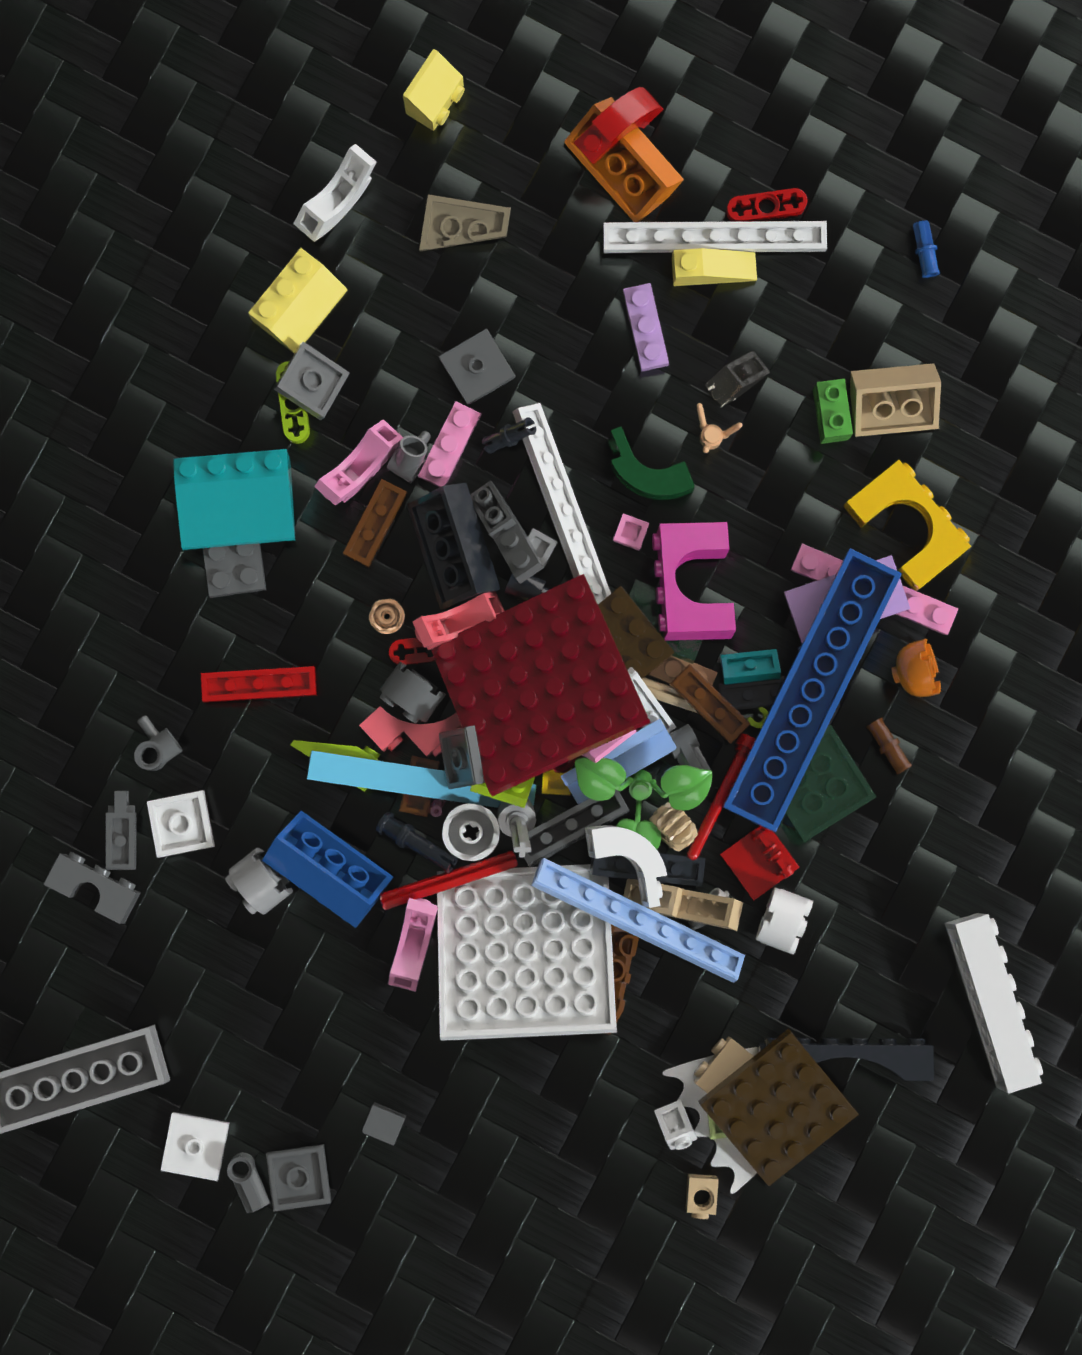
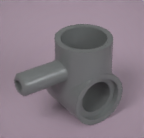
M422 431L418 437L413 435L403 437L397 450L391 457L387 469L411 484L425 463L426 444L431 439L430 433Z
M147 716L138 719L137 723L150 740L138 745L134 753L135 762L142 769L157 771L183 750L167 728L159 733ZM154 748L157 751V760L152 764H148L144 759V755L147 750Z

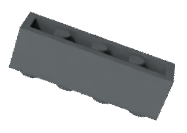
M615 789L614 795L604 801H596L589 798L530 830L528 836L531 852H525L524 857L528 866L533 867L542 858L547 859L586 838L585 828L610 825L630 814L620 792Z

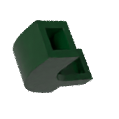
M622 426L611 430V439L607 440L613 456L618 454L619 457L611 460L610 466L620 482L632 492L650 499L669 500L694 491L695 485L685 461L666 469L648 468L634 457Z

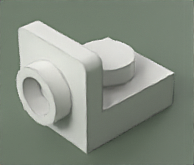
M681 1100L654 1110L665 1140L671 1150L687 1148L692 1144V1141L697 1140Z

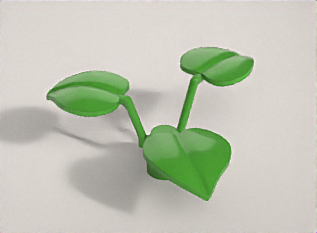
M586 757L575 759L578 785L582 793L588 798L596 801L608 800L614 795L615 789L622 791L629 786L630 795L637 799L635 821L621 819L616 824V827L625 828L640 834L656 850L661 843V832L651 821H640L642 800L647 799L651 795L653 788L662 798L669 797V803L672 808L682 811L690 810L697 807L705 799L712 782L711 770L678 765L665 771L661 778L660 788L656 784V780L652 779L651 774L645 770H639L626 778V771L623 766L612 759L601 758L597 763Z

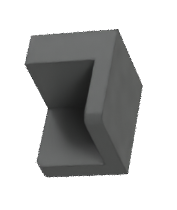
M374 1103L362 1131L364 1134L394 1146L406 1115Z

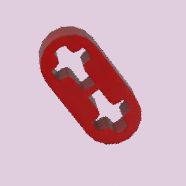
M417 638L397 640L389 648L390 659L397 665L399 662L406 664V666L436 662L434 656L428 657L425 652L418 653L417 649L426 647ZM404 645L405 650L414 649V654L405 655V660H400L399 656H394V651H398L399 646Z

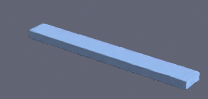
M545 858L540 860L531 886L734 983L738 980L745 957L744 954Z

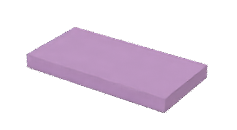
M892 555L876 560L897 571ZM835 575L784 592L801 644ZM900 579L880 619L910 609Z

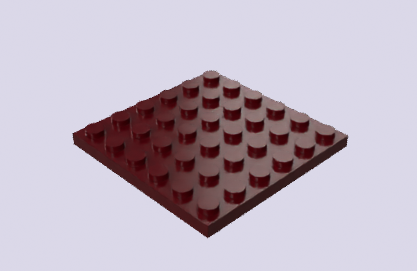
M584 574L496 615V618L490 622L485 620L458 633L457 638L431 649L462 727L475 725L484 775L483 779L492 797L651 723Z

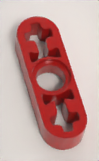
M797 188L736 196L729 201L726 214L731 222H760L795 217L804 212L807 205V196L802 190ZM792 196L795 197L796 201H801L797 208H793L792 204H786L782 207L783 211H779L780 201L778 198H782L781 203H788ZM762 200L772 201L775 209L771 213L762 212L759 208V203ZM751 202H755V215H752V209L745 210L743 216H738L737 212L732 211L735 210L737 204H740L742 209L750 208Z

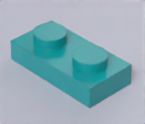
M777 649L720 655L724 685L781 679Z

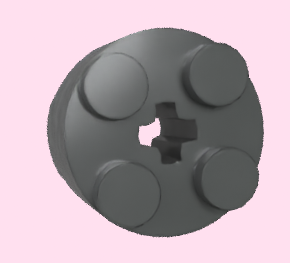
M399 662L380 688L382 692L380 698L392 707L399 705L405 711L402 714L413 723L427 722L446 694L441 691L438 694L435 693L438 689L436 685L414 669L412 671L409 669L403 670L406 664Z

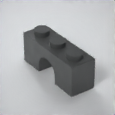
M70 851L69 855L59 854L44 885L72 898L76 896L83 884L92 883L100 892V900L94 911L119 924L125 923L140 895V892L134 890L136 884L124 878H120L117 881L109 877L111 873L109 870L96 864L94 868L84 864L86 859Z

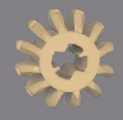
M669 802L659 807L649 819L660 830L662 841L669 848H673L676 851H681L689 846L698 835L695 824L690 820L691 818L684 811L672 808Z

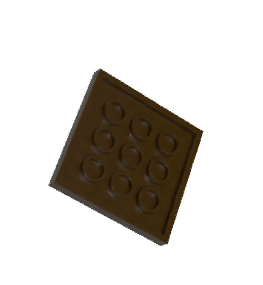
M789 1028L698 1101L700 1106L768 1186L859 1115Z

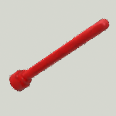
M743 733L739 735L735 743L737 745L735 749L737 754L697 832L698 835L695 837L687 853L690 860L698 858L755 738Z

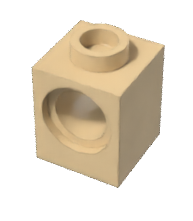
M687 1175L685 1209L687 1213H692L691 1217L708 1219L709 1214L716 1215L717 1176ZM699 1190L709 1192V1199L704 1204H697L694 1201V1195Z

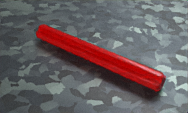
M509 851L454 869L450 873L445 872L381 893L379 898L383 909L387 910L408 903L409 898L416 900L515 868L517 866V859L514 852Z

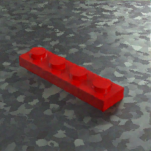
M314 666L201 673L202 702L317 695Z

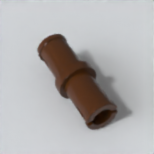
M882 717L867 726V729L870 730L880 747L878 749L879 752L885 754L897 775L912 766L898 745L901 742L898 738L895 739L883 722Z

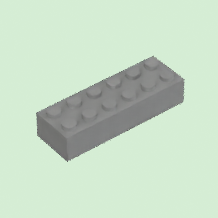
M155 1025L1 1071L0 1134L170 1081Z

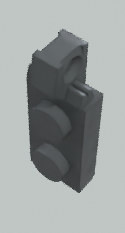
M114 791V806H108V813H106V870H135V805H129V791Z

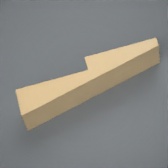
M627 879L623 896L642 905L638 880ZM661 884L663 896L659 898L660 906L649 908L661 915L737 931L743 902L733 898Z

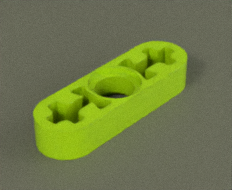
M290 361L278 366L276 370L277 383ZM278 393L284 434L292 443H303L310 434L308 413L301 407L289 410L285 406L287 398ZM287 415L297 416L299 426L304 428V430L300 431V436L295 437L293 432H289L290 429L294 428L292 417L287 419Z

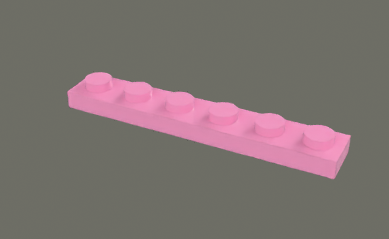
M801 544L791 571L818 581L835 575L843 560ZM903 586L910 609L896 615L941 634L948 635L958 608Z

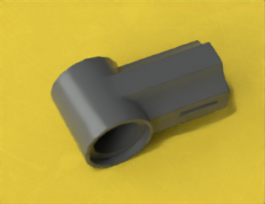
M689 724L669 733L676 745V750L672 751L671 755L674 759H677L680 765L710 770L706 759L699 749L698 739Z
M241 1152L231 1159L227 1167V1174L236 1187L246 1213H250L268 1205L270 1199L256 1170L254 1158L248 1153ZM238 1161L245 1162L249 1167V1172L246 1174L237 1173L234 1169V1163Z

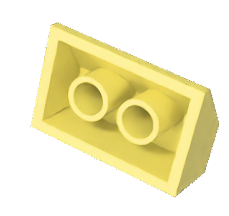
M300 248L248 314L255 324L291 352L295 353L299 344L302 342L306 343L347 292V288L323 264Z

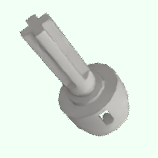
M529 799L525 808L501 801L497 810L499 828L504 834L512 838L514 852H518L519 857H525V852H531L528 832L535 827L536 823L534 807Z

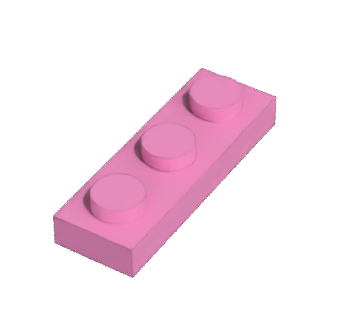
M455 401L418 475L419 478L439 488L446 486L481 413Z

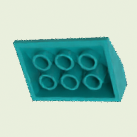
M287 449L174 459L175 493L182 550L295 540L291 461Z

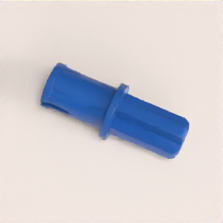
M928 221L916 222L913 224L917 245L915 254L919 255L922 277L929 278L939 275L940 272L935 254L937 245L933 244L930 223Z

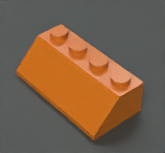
M610 97L594 104L565 139L564 143L632 221L640 222L663 203L684 179L639 128L632 130L620 139L596 164H592L574 142L593 124L592 121L615 102Z

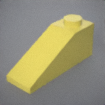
M705 248L673 251L672 270L674 286L757 281L755 252Z

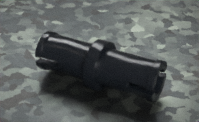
M527 417L513 425L506 424L501 427L500 431L483 437L482 445L489 442L492 443L484 447L485 451L491 454L505 446L512 447L519 440L536 434V426L530 429L526 428L535 424V422L530 417Z

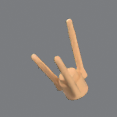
M697 404L700 428L702 430L700 442L704 447V453H708L710 449L717 448L721 444L722 439L728 438L729 435L742 427V423L739 422L729 429L722 431L717 425H708L702 404Z

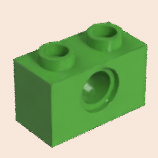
M845 379L817 382L813 388L820 443L849 440L853 431Z

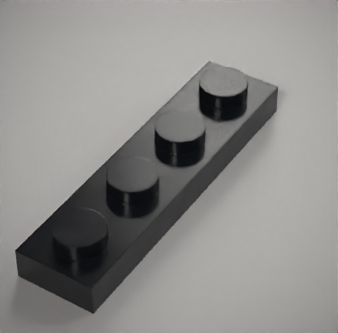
M659 853L664 862L667 876L656 877L657 881L702 887L705 858L698 857L696 860H690L688 856ZM615 855L597 859L591 857L590 875L638 880L634 866L624 856Z

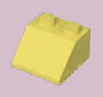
M435 49L432 50L403 94L406 114L433 131L438 124L443 125L450 113L449 107L453 101L457 103L465 91L463 76Z

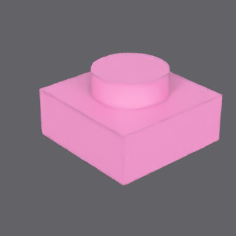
M623 514L613 541L639 551L649 523Z

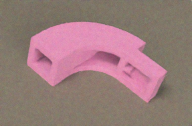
M380 421L367 431L353 452L339 466L321 477L314 487L334 505L341 501L345 503L380 470L397 449L403 437L386 421Z
M409 898L404 924L388 982L389 985L416 992L438 910L437 905L432 904L426 899L419 898L415 900Z

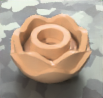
M393 599L375 602L369 614L371 625L376 631L383 634H390L399 630L405 618L403 608ZM386 614L390 615L389 619H385L384 616Z

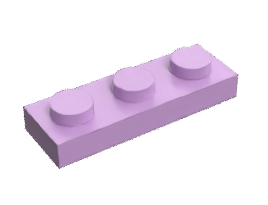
M651 283L623 289L641 372L668 366L669 361Z

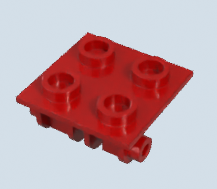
M758 826L720 854L753 901L781 880L792 875L799 868L777 835L762 826Z

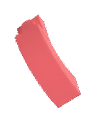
M488 592L451 610L435 615L422 616L412 622L415 626L417 639L424 647L431 650L457 638L458 633L485 620L488 622L496 618V615L504 612V608L497 593Z

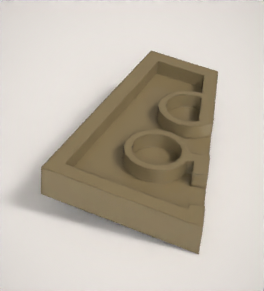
M428 195L419 250L426 251L507 237L511 208Z

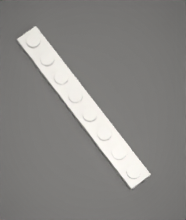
M827 221L604 223L603 225L604 253H667L674 250L698 248L744 252H824L827 250Z
M541 404L517 408L513 411L516 423L530 417L535 424L526 428L530 429L535 426L537 428L536 434L523 438V442L573 577L585 575L599 604L611 592Z

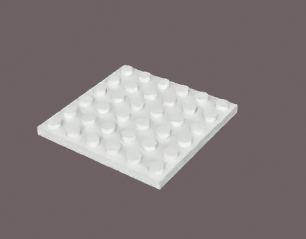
M591 864L562 866L609 889V877L590 875ZM537 867L512 868L437 893L440 1040L617 1033L611 924L531 886ZM437 871V875L445 873V871Z

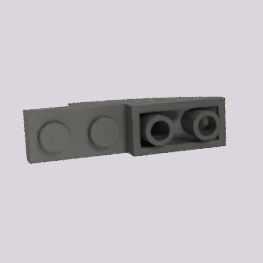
M490 480L470 494L478 516L489 535L497 544L516 580L521 584L544 567L536 555L538 553L493 482Z

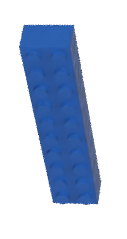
M851 548L847 551L722 806L723 808L772 832L777 831L902 575L901 572Z

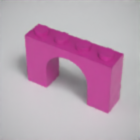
M727 522L660 524L657 533L652 536L653 550H658V560L654 562L655 577L660 578V587L656 588L657 604L662 606V614L658 615V629L663 631L665 641L731 639L736 631L734 603L702 604L691 601L681 593L675 580L676 569L686 561L726 557L729 551Z

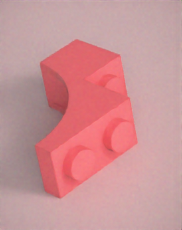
M381 706L359 725L384 752L387 749L393 751L404 741L401 736L406 733L427 757L431 754L436 757L442 752L439 733L463 728L457 713L436 723L413 724L393 717Z

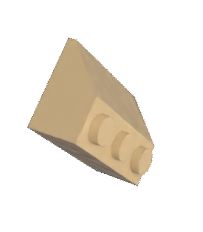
M935 364L851 371L850 398L855 437L939 429L941 380Z

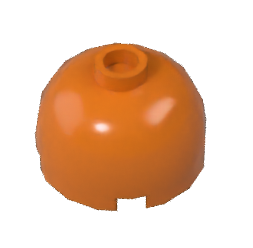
M922 639L907 644L899 651L896 657V666L892 667L895 683H901L903 689L912 696L927 697L940 694L941 683L934 680L936 673L939 671L930 643L927 644V639Z

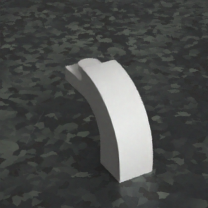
M356 144L350 147L338 171L328 185L318 195L303 204L294 225L314 242L329 232L363 194L372 179L370 174L377 162Z
M610 825L585 828L589 857L597 859L621 855L627 858L637 873L642 905L648 908L660 906L659 898H662L663 892L661 884L656 880V877L667 876V872L656 848L640 834L625 828Z

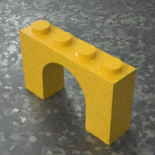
M898 460L847 501L843 507L860 527H863L885 508L896 504L911 506L923 515L928 526L927 542L916 556L897 570L902 573L901 577L911 589L917 591L972 546L968 543L970 539L965 531L961 528L957 529L950 521L952 517L943 506L938 507L932 500L934 496L926 485H920L914 478L916 474L907 463L902 464Z

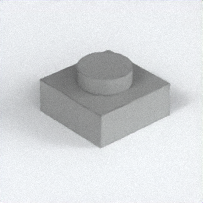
M533 528L528 538L538 553L536 555L544 567L558 542Z

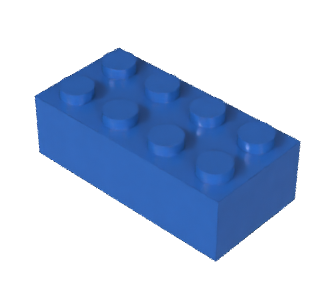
M300 811L280 832L262 859L273 870L279 872L298 888L304 890L355 928L379 900L380 894L385 891L393 879L391 874L303 811Z

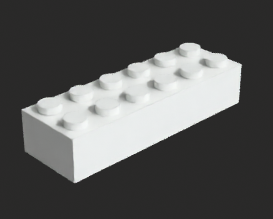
M976 913L945 923L996 1088L1009 1094L1041 1084L1042 1066L1039 1059L1033 1057L1031 1047H1034V1041L1030 1031L1025 1030L1022 1019H1025L1024 1009L1020 1002H1016L1013 991H1016V984L1013 976L1007 974L1004 963H1007V956L1003 946H998L995 935H998L999 932L994 918L990 919L989 914Z

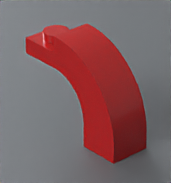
M644 87L636 88L620 97L592 121L593 124L574 144L592 164H596L620 139L638 127L644 129L664 109Z

